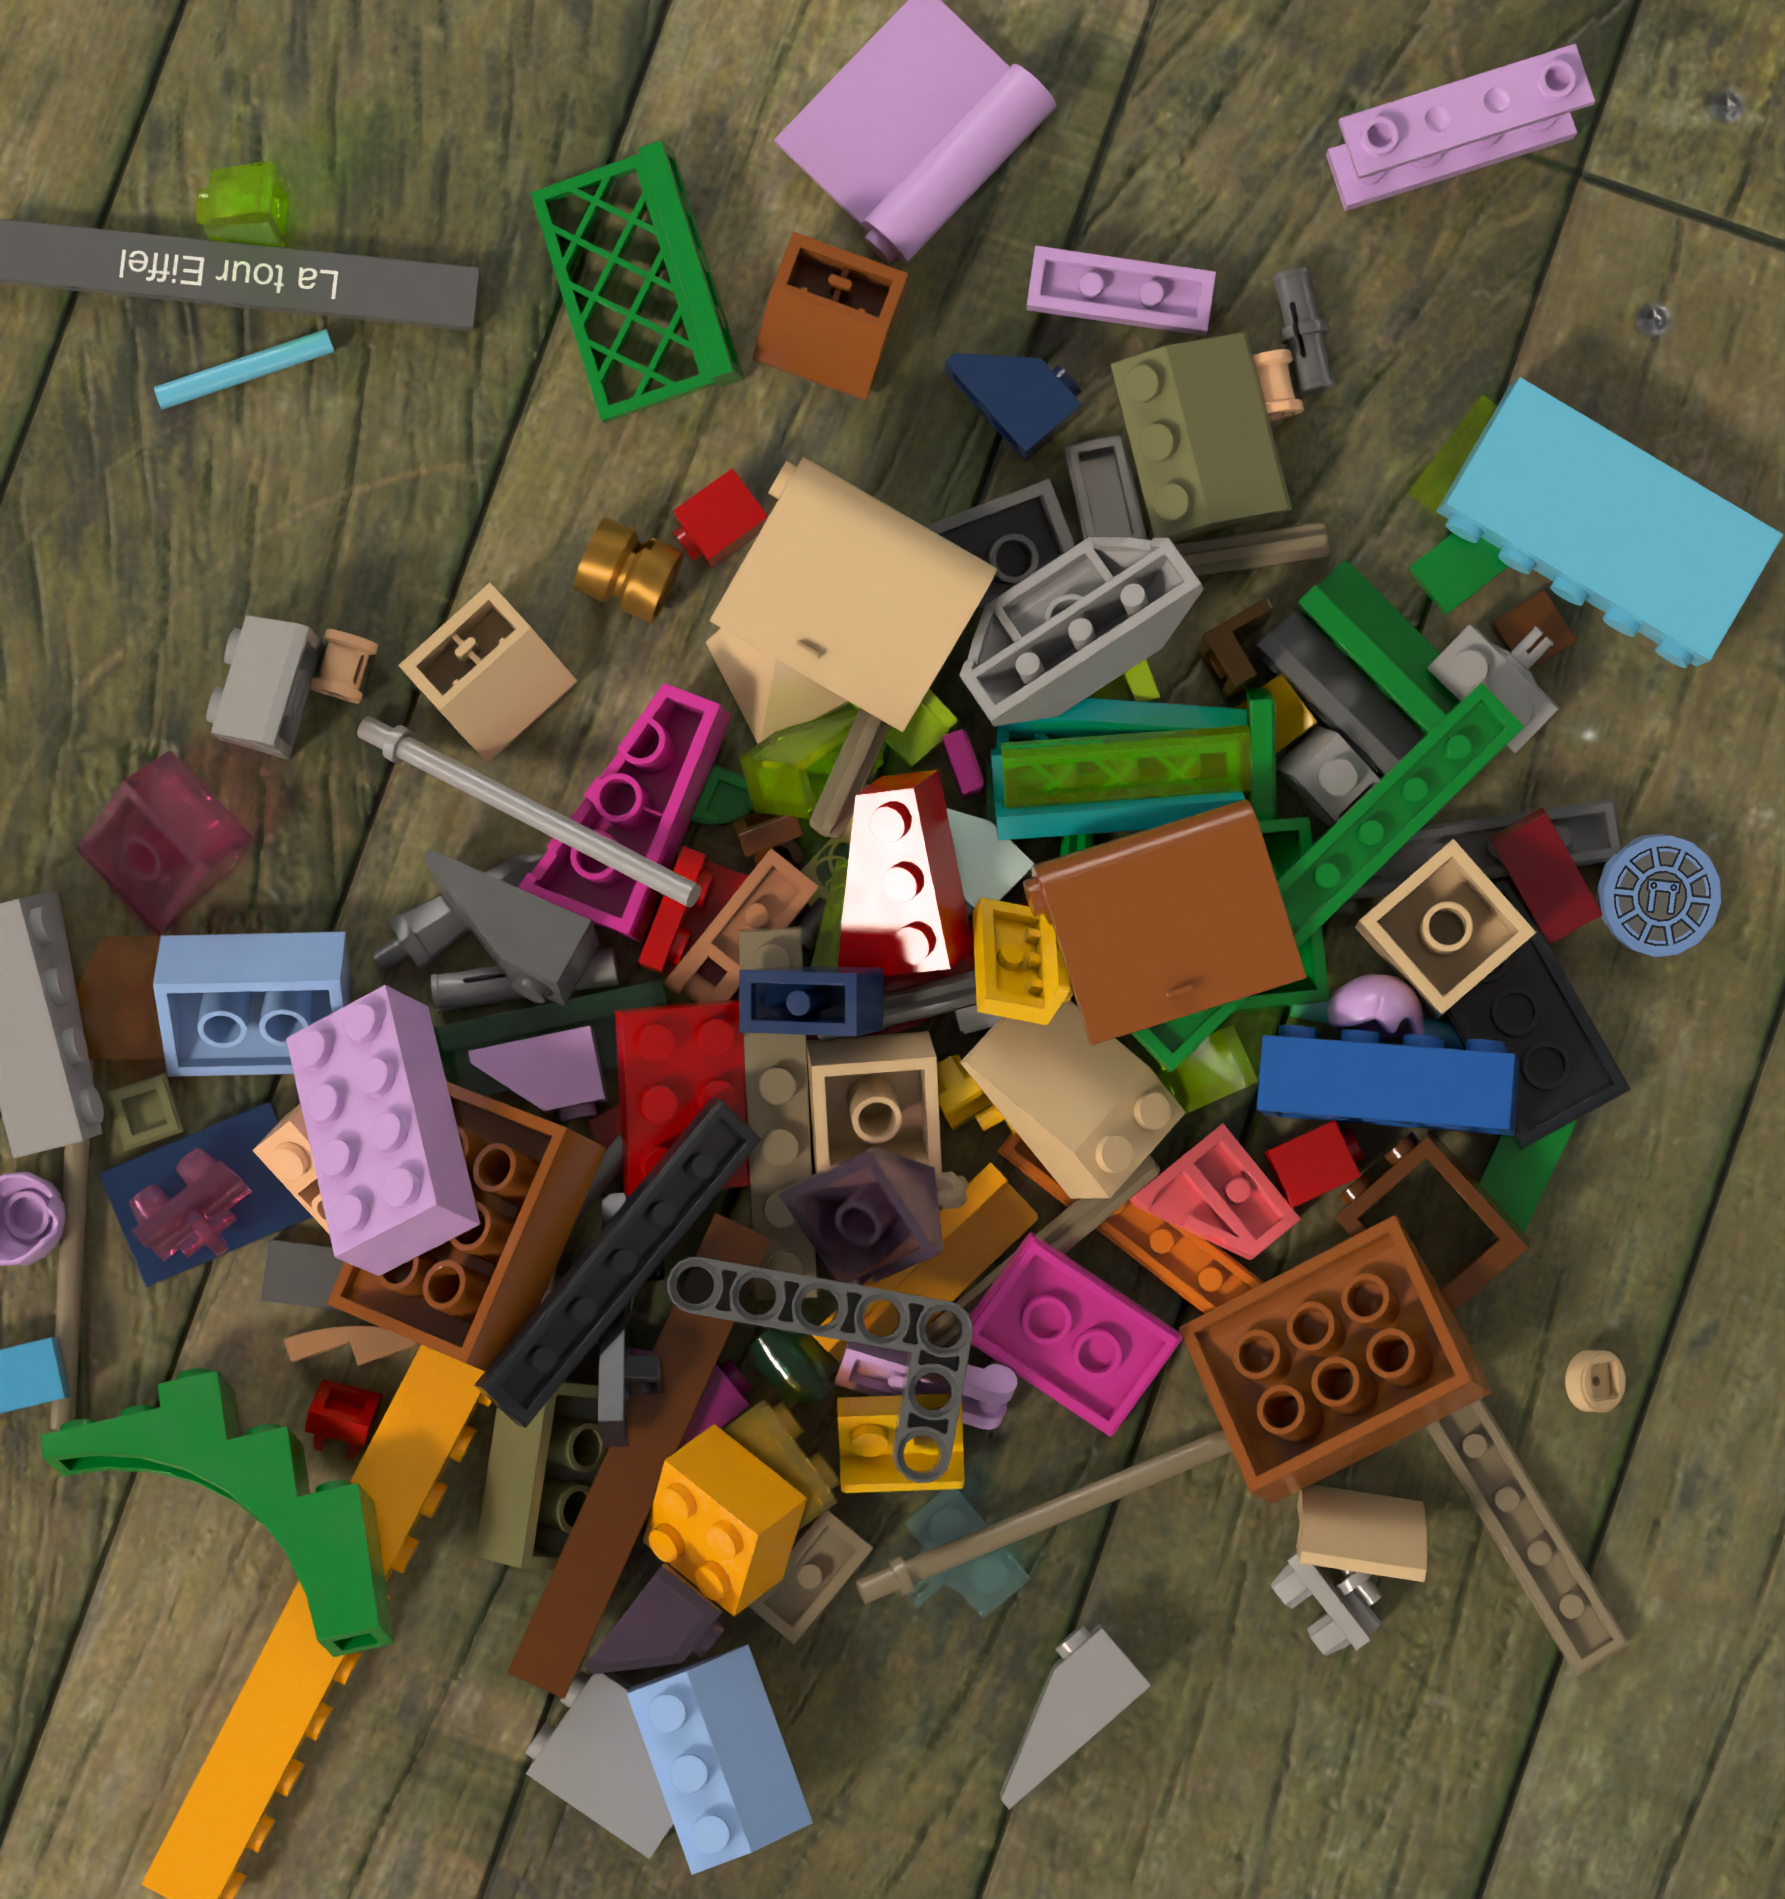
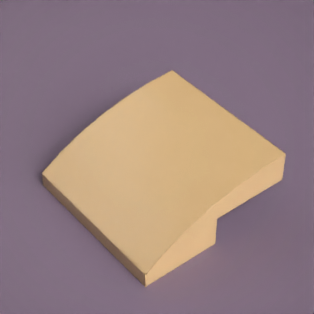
M1310 1485L1299 1491L1297 1509L1300 1526L1296 1544L1299 1563L1425 1582L1427 1572V1526L1423 1501L1319 1485Z

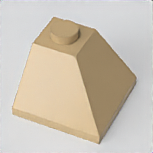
M722 628L706 641L718 668L762 750L850 703Z

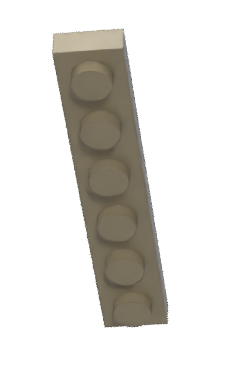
M800 927L738 930L740 970L803 967ZM743 1033L747 1125L762 1139L749 1155L752 1230L773 1239L760 1268L816 1277L806 1035ZM755 1278V1300H775L773 1285L763 1278ZM817 1289L809 1291L804 1298L817 1297Z

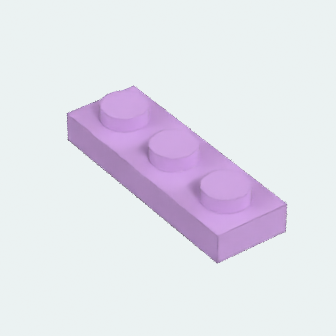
M1035 246L1026 310L1206 336L1216 272Z

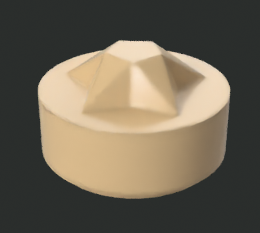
M1584 1350L1577 1353L1570 1361L1566 1371L1565 1386L1570 1401L1579 1410L1585 1412H1609L1620 1403L1625 1391V1371L1622 1363L1613 1353L1605 1350Z

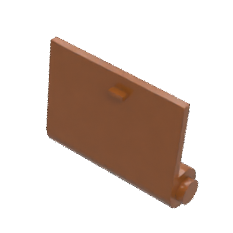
M1246 799L1032 865L1033 878L1023 881L1026 898L1033 916L1037 917L1044 914L1048 924L1053 925L1090 1046L1306 978L1258 820L1251 804Z

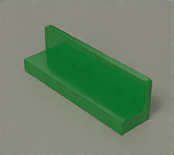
M1341 562L1318 586L1315 585L1296 604L1294 610L1297 609L1423 736L1460 702L1427 669L1441 653L1350 562Z

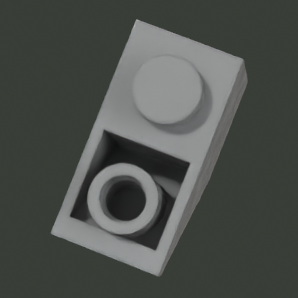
M1315 726L1276 765V773L1307 807L1330 828L1380 780L1339 733Z

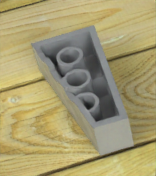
M58 890L0 903V1111L13 1159L82 1142L102 1134L100 1123L104 1118L103 1104L97 1089L93 1085Z

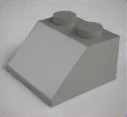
M246 615L242 630L237 628L232 630L224 655V663L231 665L224 688L215 687L207 709L206 720L213 723L211 733L221 741L290 760L311 691L309 686L312 678L315 677L324 643L309 626Z

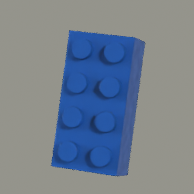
M1279 1025L1278 1036L1263 1035L1257 1110L1268 1117L1318 1121L1335 1120L1336 1122L1515 1136L1520 1061L1516 1054L1507 1053V1046H1504L1505 1042L1467 1039L1466 1050L1445 1049V1042L1441 1041V1037L1405 1034L1403 1045L1383 1044V1037H1380L1377 1032L1341 1030V1040L1338 1041L1321 1039V1032H1316V1028Z

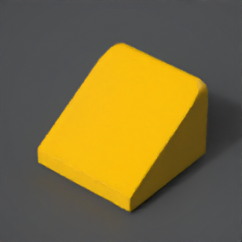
M1281 673L1262 687L1268 688L1275 700L1276 754L1311 730L1317 723L1311 712ZM1247 700L1238 705L1236 709H1247Z

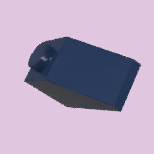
M954 353L945 361V374L1024 462L1029 460L1080 414L1082 404L1076 397L1082 393L1081 389L1074 379L1059 365L1051 370L1041 358Z
M810 966L739 970L740 1032L861 1036L883 1030V968Z

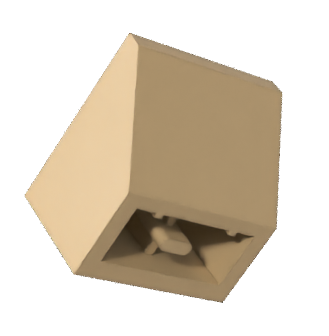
M488 583L398 665L487 764L494 760L578 683L576 678L532 627L491 583Z

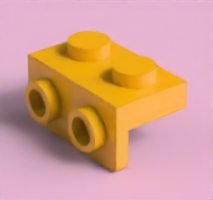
M981 897L972 911L977 1012L1048 1025L1061 1004L1068 1003L1073 995V989L1053 925L1048 924L1044 914L1034 917L1028 906Z

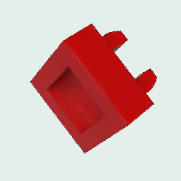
M323 1379L308 1410L304 1432L314 1434V1449L322 1452L328 1438L347 1442L346 1458L353 1460L357 1456L360 1447H365L379 1414L382 1394Z

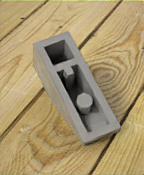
M1100 1624L1091 1632L1084 1625H1081L1055 1648L1061 1658L1052 1665L1000 1792L1001 1801L1009 1810L1151 1686L1145 1676Z

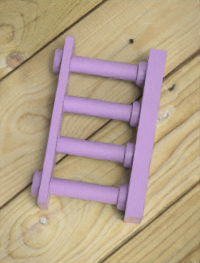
M1575 43L1339 118L1338 122L1345 144L1328 149L1326 157L1344 211H1348L1574 139L1577 130L1570 112L1594 105L1595 99Z

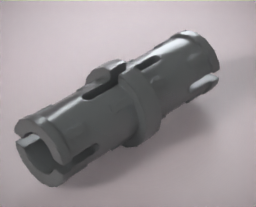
M1308 267L1285 270L1272 277L1273 283L1276 285L1285 326L1280 330V336L1283 344H1289L1298 384L1297 391L1298 395L1301 396L1322 393L1337 386L1336 380L1333 377L1324 337L1330 332L1326 319L1320 318L1311 279L1312 272L1311 268Z

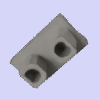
M1296 1548L1287 1560L1288 1564L1271 1583L1272 1589L1282 1602L1291 1609L1312 1594L1322 1605L1326 1613L1310 1623L1307 1631L1323 1655L1332 1654L1350 1644L1357 1651L1371 1641L1373 1638L1371 1634L1381 1625L1380 1620L1369 1607L1383 1596L1370 1580L1373 1574L1299 1563Z

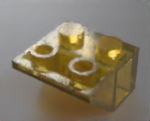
M766 1397L722 1429L807 1497L798 1530L838 1502L839 1495L834 1488L841 1483L839 1475L821 1451L810 1457L797 1439L805 1429L784 1400L774 1407L768 1397Z

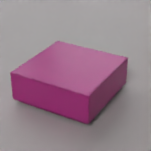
M963 729L942 736L941 744L961 799L965 800L982 794L985 782L967 732H963Z

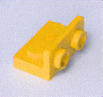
M949 1394L915 1395V1398L923 1408L936 1409L947 1401ZM901 1395L837 1397L841 1491L844 1493L962 1489L965 1486L962 1398L951 1460L947 1470L940 1478L934 1481L917 1483L907 1479L896 1468L892 1459V1444ZM928 1436L912 1438L904 1449L905 1463L910 1469L915 1471L930 1469L938 1458L937 1444Z

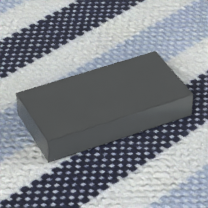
M1124 434L1064 445V456L1083 541L1088 537H1129L1147 540Z

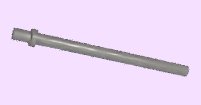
M371 716L365 717L360 723L357 731L358 737L382 749L383 756L396 764L405 761L687 907H692L698 900L701 893V886L416 740L412 730L402 725L393 728Z

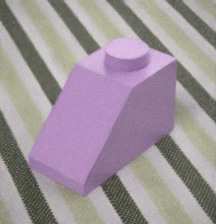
M591 1026L468 1051L471 1064L547 1113L559 1111L561 1122L597 1115L595 1104L609 1101L595 1032Z

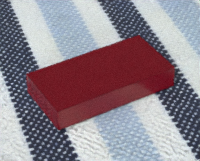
M1543 807L1488 837L1549 945L1602 916L1600 908Z

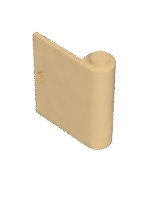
M804 456L798 466L786 461L768 494L779 500L709 621L903 732L982 600L998 569Z

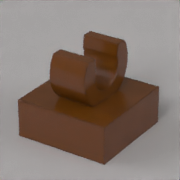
M789 799L732 820L745 857L753 855L756 866L770 849L779 846L788 850L794 865L801 863L802 852L795 838L803 836V833Z

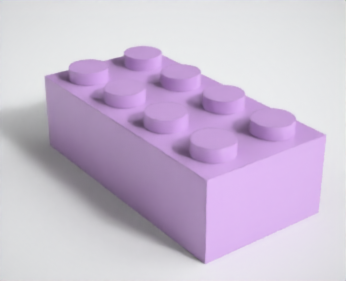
M384 985L286 1038L335 1258L380 1276L480 1225L428 1006Z

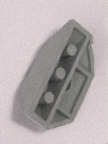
M1088 537L985 605L972 640L968 659L964 661L960 677L993 726L1060 716L1162 649L1204 588L1169 538H1153L1151 541L1129 537Z

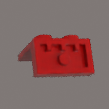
M682 846L673 871L701 886L700 896L692 907H687L665 895L663 896L638 960L643 968L669 977L748 878V875L708 861L705 854ZM709 957L697 970L699 974L715 986L718 985L727 973ZM739 988L729 1000L734 999V997L739 993Z

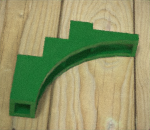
M206 1368L189 1369L179 1373L176 1376V1380L157 1384L160 1401L159 1408L150 1405L132 1406L122 1410L119 1413V1417L98 1422L91 1419L71 1420L62 1424L59 1431L40 1435L43 1459L61 1476L107 1470L157 1473L200 1485L242 1507L268 1529L286 1552L306 1594L317 1641L333 1657L395 1644L374 1501L359 1483L353 1484L347 1480L325 1482L315 1488V1493L310 1494L304 1445L288 1426L282 1427L278 1424L257 1425L246 1430L245 1436H241L235 1391L218 1370L212 1371Z

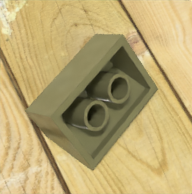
M1242 332L1166 345L1111 364L1154 538H1169L1172 543L1194 541L1292 510L1247 333Z
M566 1378L526 1428L516 1425L497 1407L475 1557L520 1569L554 1570L609 1447H604L598 1424L599 1383Z

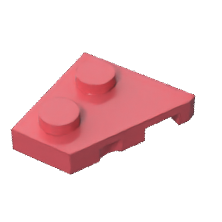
M1224 1123L1129 1199L1135 1207L1248 1260L1255 1258L1301 1220Z

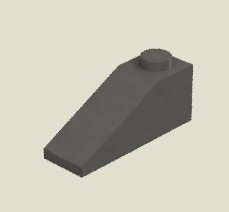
M428 849L423 860L433 884L512 983V988L533 1002L544 1003L547 998L566 1006L599 946L592 920Z

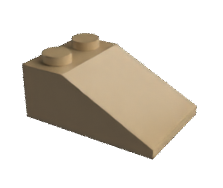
M1071 1000L1068 1003L1061 1004L1048 1025L1001 1017L960 1062L1070 1199L1111 1198L1186 1113L1152 1069L1116 1038L1090 1046L1079 1008Z

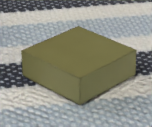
M165 1073L106 1093L124 1149L127 1152L187 1132L170 1079Z

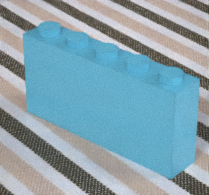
M1521 377L1508 387L1436 510L1437 513L1448 518L1445 526L1457 536L1472 543H1477L1481 537L1501 549L1498 558L1509 567L1524 574H1530L1532 569L1553 581L1550 589L1555 594L1579 606H1582L1584 601H1587L1605 612L1603 621L1607 625L1630 637H1635L1636 633L1639 632L1658 644L1655 649L1658 655L1682 668H1687L1690 663L1698 667L1712 659L1783 536L1779 531Z

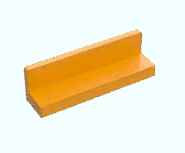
M990 1162L968 1183L969 1186L965 1191L967 1201L963 1206L945 1210L942 1208L862 1286L953 1302L1038 1220V1214ZM876 1300L866 1308L863 1320L866 1329L872 1335L886 1336L897 1327L899 1316L896 1307L891 1302ZM837 1310L833 1312L821 1325L829 1323L835 1317ZM942 1311L934 1313L928 1319L926 1326H928ZM812 1335L840 1363L847 1341Z

